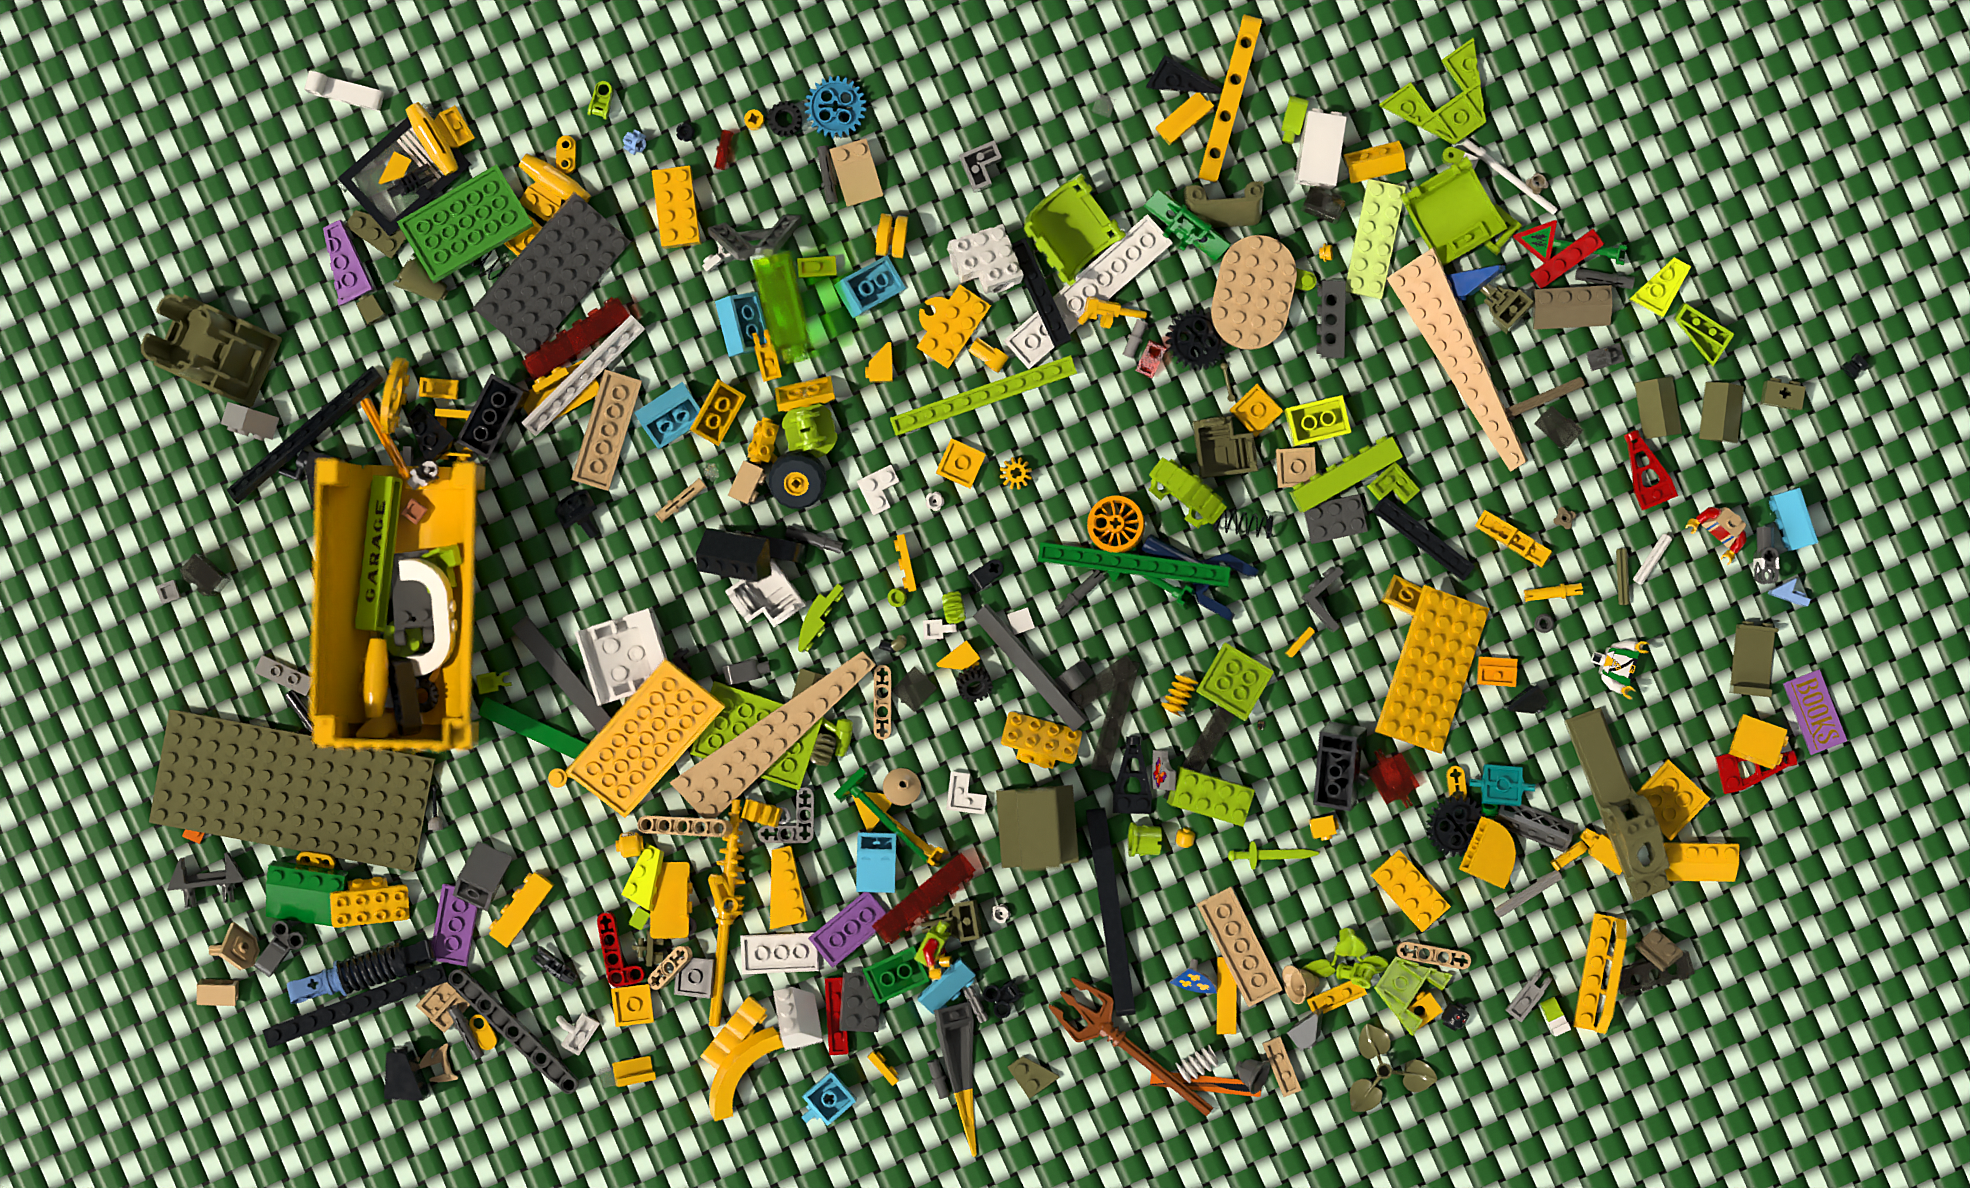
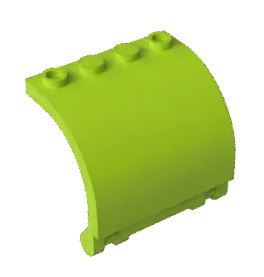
M1468 156L1462 158L1461 162L1450 165L1448 169L1421 185L1411 188L1412 191L1406 194L1404 192L1400 195L1408 214L1429 250L1435 247L1443 266L1507 229L1505 222L1481 185Z
M1082 173L1068 180L1046 196L1031 210L1024 223L1026 234L1029 237L1033 236L1038 250L1041 253L1044 251L1048 257L1046 259L1052 268L1056 267L1063 283L1067 282L1069 286L1076 282L1078 272L1087 262L1102 250L1126 236L1124 230H1120L1118 227V222L1115 219L1110 221L1090 194L1093 188L1085 182V177ZM1077 184H1078L1079 187L1081 188V189L1078 190V191H1077L1076 188L1074 187V186L1077 185ZM1112 230L1114 235L1110 236L1108 231Z

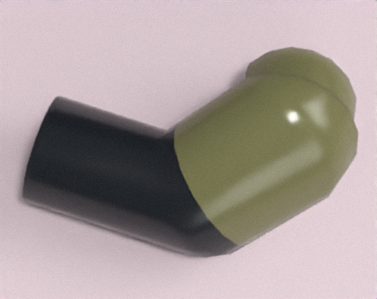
M898 635L897 639L892 642L881 640L879 649L896 653L905 648L907 638L904 635Z

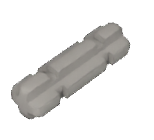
M970 986L964 990L966 998H969L968 1001H970L974 1013L977 1014L978 1021L983 1023L988 1020V1015L983 1011L984 1008L978 996L975 995L974 988Z

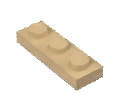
M1278 1036L1263 1042L1262 1045L1283 1097L1301 1091L1281 1037Z

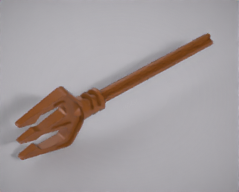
M1071 977V981L1080 991L1088 990L1103 1002L1101 1009L1095 1011L1078 1002L1075 996L1060 991L1067 1004L1074 1006L1087 1021L1088 1025L1081 1030L1075 1028L1063 1017L1062 1009L1049 1004V1009L1074 1041L1083 1042L1096 1038L1099 1035L1102 1038L1107 1036V1042L1112 1040V1046H1120L1205 1116L1211 1113L1214 1107L1126 1037L1124 1030L1119 1032V1026L1113 1027L1114 1022L1111 1020L1114 998L1111 994L1075 977Z

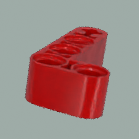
M603 912L597 918V926L609 984L614 987H620L640 982L645 977V969L641 965L625 966L615 915L611 912ZM606 916L607 919H611L608 927L609 929L613 928V930L604 933L603 930H606L607 926L606 923H602V920ZM606 935H612L615 938L614 944L609 945L606 943ZM616 954L618 956V963H611L609 955ZM633 969H638L641 972L639 979L632 977L631 971ZM613 973H620L622 981L615 982L612 978Z

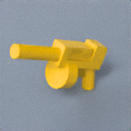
M1089 296L1086 300L1085 311L1077 321L1084 325L1089 318L1097 319V314H1100V326L1110 329L1113 317L1124 315L1145 319L1147 312L1122 308L1119 303L1098 300L1097 297Z

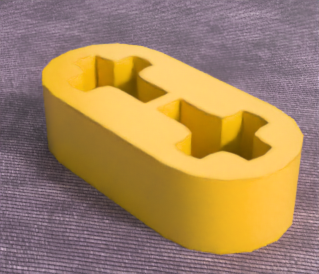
M1451 766L1446 772L1449 798L1453 795V792H1456L1455 785H1458L1459 791L1463 792L1461 796H1463L1464 800L1467 796L1464 770L1459 766ZM1453 769L1460 772V776H1457L1458 783H1455L1454 777L1450 776V773L1454 771Z

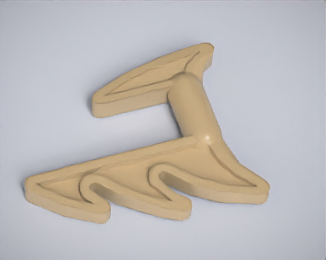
M448 1043L440 1047L433 1058L431 1056L434 1049H430L419 1064L420 1069L437 1063L442 1064L444 1074L430 1078L429 1080L432 1082H447L459 1078V1076L454 1075L451 1071L447 1056Z

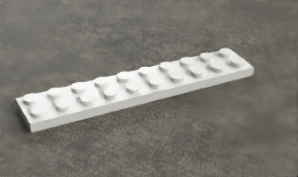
M1148 214L1133 226L1123 239L1115 242L1076 277L1074 284L1071 286L1067 284L1053 297L1069 334L1081 325L1077 320L1085 311L1087 297L1092 296L1097 297L1098 300L1108 301L1173 244L1169 238H1165L1162 235L1163 231ZM1038 311L1004 340L1006 345L1028 370L1054 348Z

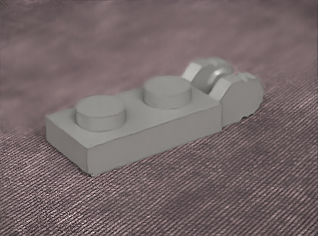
M1540 969L1526 982L1505 1009L1519 1022L1524 1020L1552 981V978L1547 977L1540 987H1537L1535 982L1541 977L1543 972Z

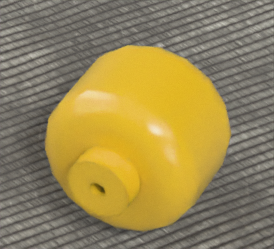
M1184 827L1177 830L1175 842L1178 846L1184 848L1193 846L1195 833L1191 831V828Z

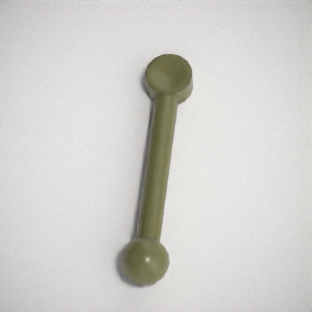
M1223 362L1220 367L1224 372L1227 385V399L1233 402L1235 396L1232 394L1228 377V364Z

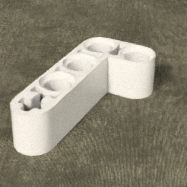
M315 71L308 72L304 88L306 92L316 96L375 111H380L385 93L377 89L330 78Z

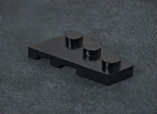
M421 403L406 415L412 432L418 441L420 451L423 453L425 462H436L457 442Z

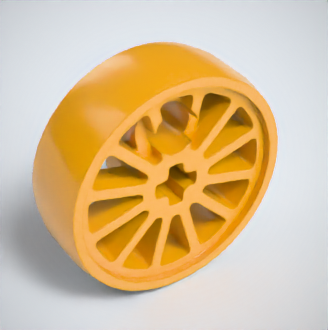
M1114 495L1101 499L1093 506L1088 516L1087 529L1090 538L1101 550L1125 553L1136 547L1141 541L1145 532V519L1141 509L1134 501L1124 496ZM1122 503L1119 514L1116 515L1114 504ZM1109 504L1112 506V516L1104 509ZM1125 506L1131 507L1132 510L1122 517ZM1100 510L1104 512V514L1097 515ZM1133 513H1136L1138 516L1136 520L1125 521ZM1105 519L1107 525L1104 528H1099L1096 525L1097 521ZM1115 520H1118L1119 524H1121L1117 526V529H1114L1113 525H1111L1115 523ZM1139 523L1137 530L1126 527V525ZM1124 530L1135 533L1136 535L1133 539H1130L1126 535ZM1095 531L1104 534H1102L1100 537H1097ZM1111 533L1108 544L1102 543L1101 541ZM1120 534H1123L1129 542L1122 545ZM1117 535L1118 546H1111L1114 536Z

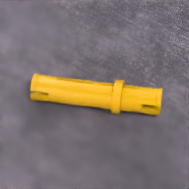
M1582 583L1560 584V586L1524 590V600L1527 602L1558 597L1565 599L1566 596L1583 595Z

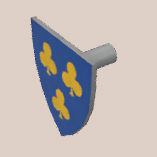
M1195 959L1191 960L1189 968L1170 980V983L1189 991L1217 993L1216 986L1209 976L1197 970L1198 961Z

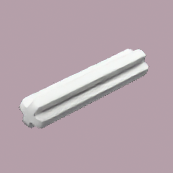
M1663 534L1633 578L1636 583L1640 585L1644 583L1672 541L1669 535Z

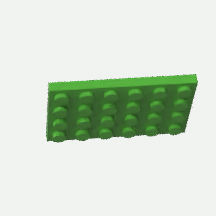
M497 164L397 221L433 284L534 226Z

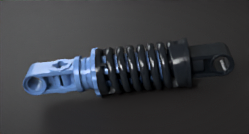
M423 940L404 947L401 941H397L394 946L388 945L386 949L381 947L378 951L365 952L364 956L359 954L357 958L352 956L350 959H344V961L336 960L333 962L332 969H323L320 974L287 983L291 1004H297L327 993L331 996L338 991H341L343 996H347V994L352 993L354 990L360 991L362 988L366 989L369 986H375V984H382V982H388L390 979L395 980L397 977H408L411 975V967L433 962L437 958L432 940Z

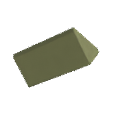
M1673 377L1634 383L1643 440L1682 434Z
M1705 382L1699 439L1738 443L1744 386L1731 383Z

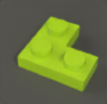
M1396 462L1392 463L1367 486L1379 501L1393 490L1404 504L1420 491Z

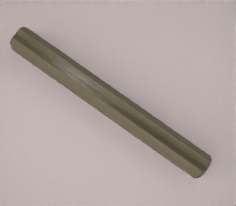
M1582 377L1576 378L1508 407L1505 411L1509 419L1585 386Z

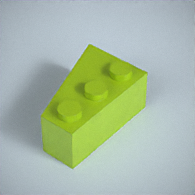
M1684 302L1673 317L1674 321L1709 364L1714 366L1734 336V333Z

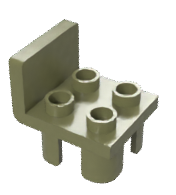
M174 294L163 297L156 308V312L173 321L165 339L150 333L144 335L141 343L143 356L153 361V365L216 394L252 407L282 338L187 295H184L183 298Z

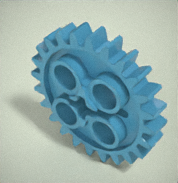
M829 76V82L822 79L821 86L815 83L817 89L810 88V92L813 95H806L810 102L804 104L810 108L805 111V114L811 115L807 118V121H814L811 127L815 128L818 126L817 133L819 134L824 131V137L831 133L832 139H834L835 134H838L841 139L844 132L849 136L850 129L856 132L854 126H861L859 119H865L861 112H867V109L862 107V105L866 104V101L860 100L864 94L857 93L860 87L853 88V81L847 84L846 77L841 82L839 76H837L836 81H833L831 76ZM828 92L832 94V99L827 102L823 101L822 95ZM844 94H848L851 96V101L843 103L841 97ZM834 103H838L839 107H852L853 109L838 108L837 112H834L833 108H819V105L834 106ZM825 111L831 115L826 121L820 119V114ZM846 113L850 118L847 122H841L839 116Z

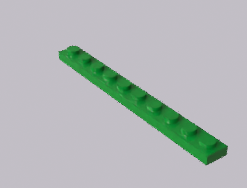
M1040 542L1038 562L1221 587H1228L1231 567L1119 552L1114 553Z

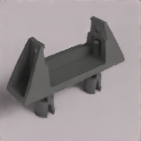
M229 852L224 853L225 871L193 874L191 876H187L185 857H182L177 863L167 891L181 889L184 893L185 908L190 907V901L192 907L197 906L196 887L219 885L222 887L223 903L228 902V896L231 903L235 902L233 885L237 882L248 881V878Z

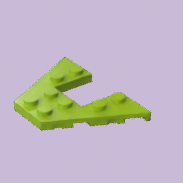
M1474 38L1441 60L1463 91L1435 112H1432L1410 82L1381 102L1379 106L1453 145L1485 124L1486 117Z

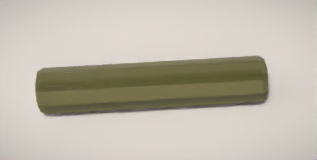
M1621 548L1616 550L1619 605H1628L1630 598L1627 549Z

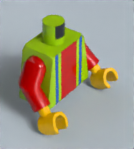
M940 920L937 926L934 925L928 931L914 958L930 968L929 976L931 979H940L942 976L941 968H935L934 966L938 959L941 967H950V964L953 963L952 956H945V945L951 934L947 932L950 924L944 920Z

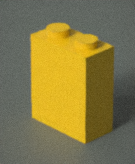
M1743 714L1739 720L1728 754L1773 769L1776 764L1780 765L1783 754L1780 752L1782 747H1786L1789 738L1786 736L1787 729Z

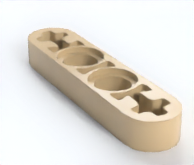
M879 665L874 670V735L878 739L884 740L891 734V670L886 665ZM881 668L888 672V675L884 677V682L888 681V685H877V681L881 682V677L877 675ZM880 687H885L888 690L887 697H878L877 690ZM881 706L888 709L887 716L883 718L877 714V709ZM877 719L882 721L888 719V724L884 723V728L888 729V733H885L883 737L880 733H877V729L881 727V723H876Z
M1407 941L1400 942L1396 948L1398 956L1407 960L1456 969H1466L1471 964L1470 956L1463 951ZM1407 945L1408 949L1414 950V946H1417L1415 958L1412 957L1413 953L1407 952L1406 955H1403L1400 949ZM1423 948L1429 950V957L1426 959H1421L1419 956V951ZM1440 952H1446L1448 954V960L1446 962H1440L1438 960V954ZM1452 953H1455V958H1461L1464 955L1467 962L1463 963L1462 966H1460L1458 961H1453V965L1450 964Z

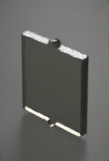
M914 666L891 691L901 699V703H905L915 712L937 687L927 679V675L924 676Z

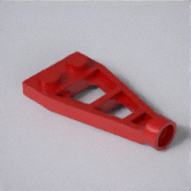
M1635 430L1623 435L1628 446L1634 493L1641 511L1677 497L1678 494L1671 477L1641 438L1639 431ZM1637 439L1636 443H1632L1631 441ZM1640 451L1645 452L1650 461L1648 465L1638 467L1635 457L1636 453ZM1647 469L1654 470L1659 477V482L1650 487H1644L1642 483V473Z
M1794 750L1781 753L1783 757L1780 765L1776 764L1773 769L1764 772L1760 770L1759 764L1754 763L1755 773L1745 779L1740 777L1738 763L1747 760L1730 754L1715 756L1723 794L1744 790L1787 767L1797 765Z

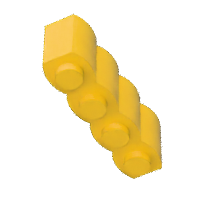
M749 995L700 1057L718 1070L728 1054L745 1037H750L756 1031L753 1029L756 1023L761 1024L768 1016L765 1014L767 1009Z

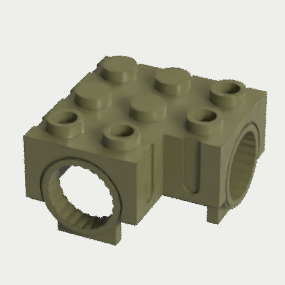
M1231 416L1192 422L1200 479L1258 471L1253 433L1234 435Z

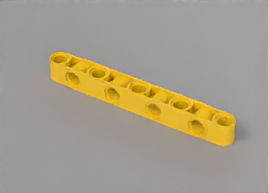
M1243 15L1198 176L1200 179L1214 183L1218 181L1262 19ZM1243 39H1247L1250 41L1251 46L1244 48L1240 42ZM1238 76L1240 83L1234 85L1231 83L1230 78ZM1228 113L1230 120L1227 122L1222 121L1220 114ZM1213 149L1218 150L1220 157L1212 158L1210 151Z

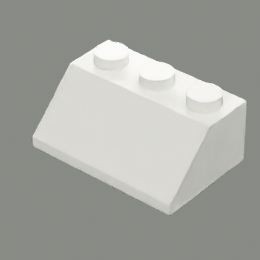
M794 987L773 991L780 1035L785 1050L823 1042L815 994Z

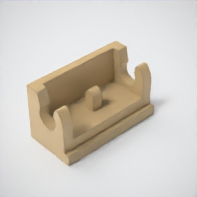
M200 979L197 983V1005L236 1006V1001L239 998V980Z

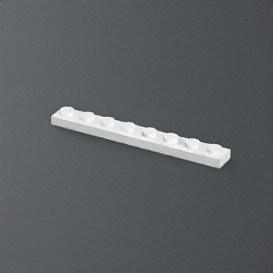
M630 315L521 423L532 434L537 436L645 328Z

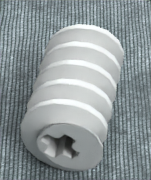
M1209 1044V1051L1201 1048L1202 1055L1196 1051L1195 1059L1189 1055L1188 1063L1184 1059L1181 1060L1182 1066L1175 1063L1184 1080L1191 1083V1076L1198 1079L1197 1072L1205 1075L1204 1068L1212 1071L1211 1065H1214L1216 1068L1218 1067V1060Z

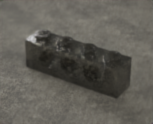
M1682 950L1683 956L1673 963L1676 965V971L1672 974H1669L1668 967L1662 972L1650 960L1622 967L1617 993L1623 994L1625 997L1635 994V990H1651L1653 985H1669L1672 983L1671 980L1679 978V981L1689 979L1690 975L1695 974L1689 951ZM1652 969H1656L1658 971V975L1655 979H1651L1649 977V973ZM1634 974L1639 976L1637 984L1631 983V977Z

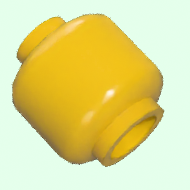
M638 832L621 833L619 840L615 841L616 851L620 852L623 858L638 857L641 851H644L643 837L639 836Z

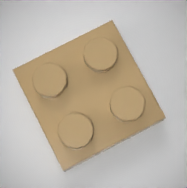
M1315 447L1276 449L1278 488L1293 487L1302 481L1304 484L1310 481L1309 477L1316 474Z

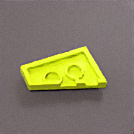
M1674 257L1629 300L1663 318L1691 266Z
M646 843L644 851H642L621 894L652 912L654 907L652 901L654 894L657 892V887L655 886L657 876L661 872L664 851Z

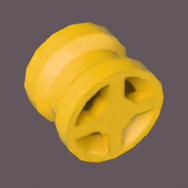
M753 109L745 114L744 121L750 130L755 131L762 128L764 117L760 111Z

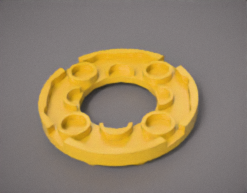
M396 357L389 370L392 374H389L386 380L380 411V424L384 426L381 427L382 433H394L400 424L401 417L399 415L401 407L407 401V394L404 392L410 382V375H407L409 362L405 358Z

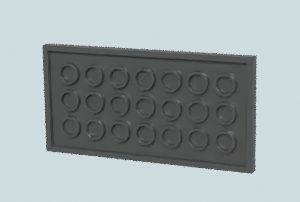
M573 192L477 302L473 309L531 357L631 241L578 194Z

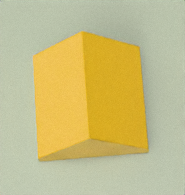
M1394 574L1381 601L1413 617L1423 588Z

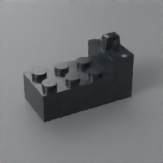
M1330 721L1320 730L1313 805L1351 811L1357 805L1361 750L1366 746V727Z

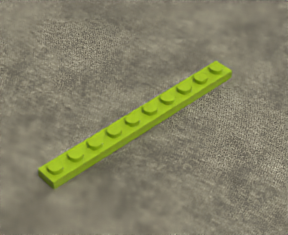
M1070 355L891 417L890 420L895 435L899 436L1077 374Z

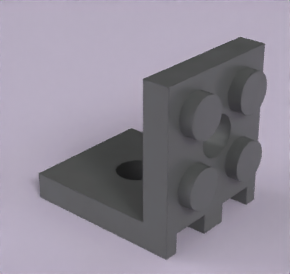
M1333 566L1322 574L1324 578L1313 581L1308 586L1310 590L1301 597L1330 632H1335L1340 626L1315 597L1344 573L1340 567L1334 568Z

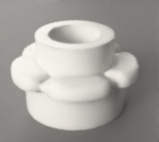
M939 492L929 493L926 496L927 508L937 511L944 505V498L941 497Z
M996 905L992 908L991 917L998 923H1004L1006 919H1009L1010 911H1008L1006 905Z

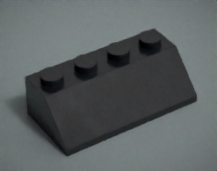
M490 374L457 438V442L488 460H495L530 392L508 380Z
M712 528L705 530L696 551L697 571L752 582H760L772 575L768 538Z

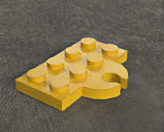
M960 284L949 300L943 297H933L925 301L926 305L935 307L936 312L934 315H926L924 309L921 308L919 311V321L927 332L916 348L947 369H949L991 307L990 304Z

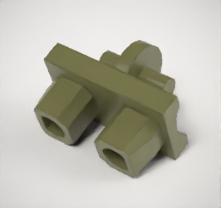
M647 930L646 946L644 945V938H638V945H633L632 950H638V958H643V951L646 950V966L662 963L663 952H653V945H663L664 939L651 938L650 930Z

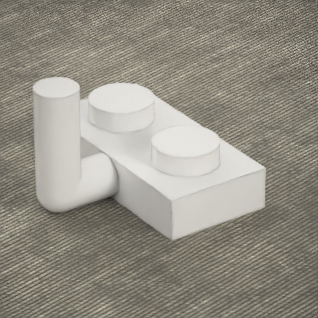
M584 1013L581 1014L574 1026L569 1024L561 1015L556 1018L558 1024L569 1032L561 1045L579 1056L600 1023Z

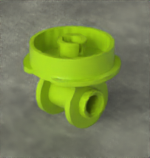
M815 403L809 407L801 406L787 412L782 421V428L785 429L789 451L802 450L813 454L817 458L831 451L838 437L834 420L831 417L832 413L826 406Z

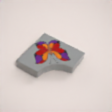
M1153 750L1152 789H1176V771L1170 766L1168 751Z

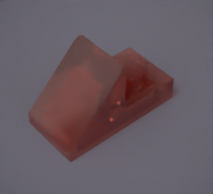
M1149 339L1135 371L1153 379L1167 347Z

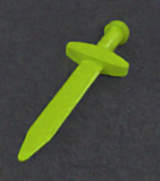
M1251 841L1249 851L1234 852V850L1228 852V859L1230 861H1234V859H1249L1250 867L1254 870L1257 860L1304 859L1317 856L1319 852L1307 849L1257 850L1255 842Z

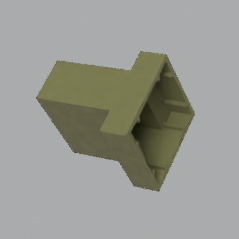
M1073 785L996 790L1002 868L1021 867L1022 871L1061 868V864L1079 862Z

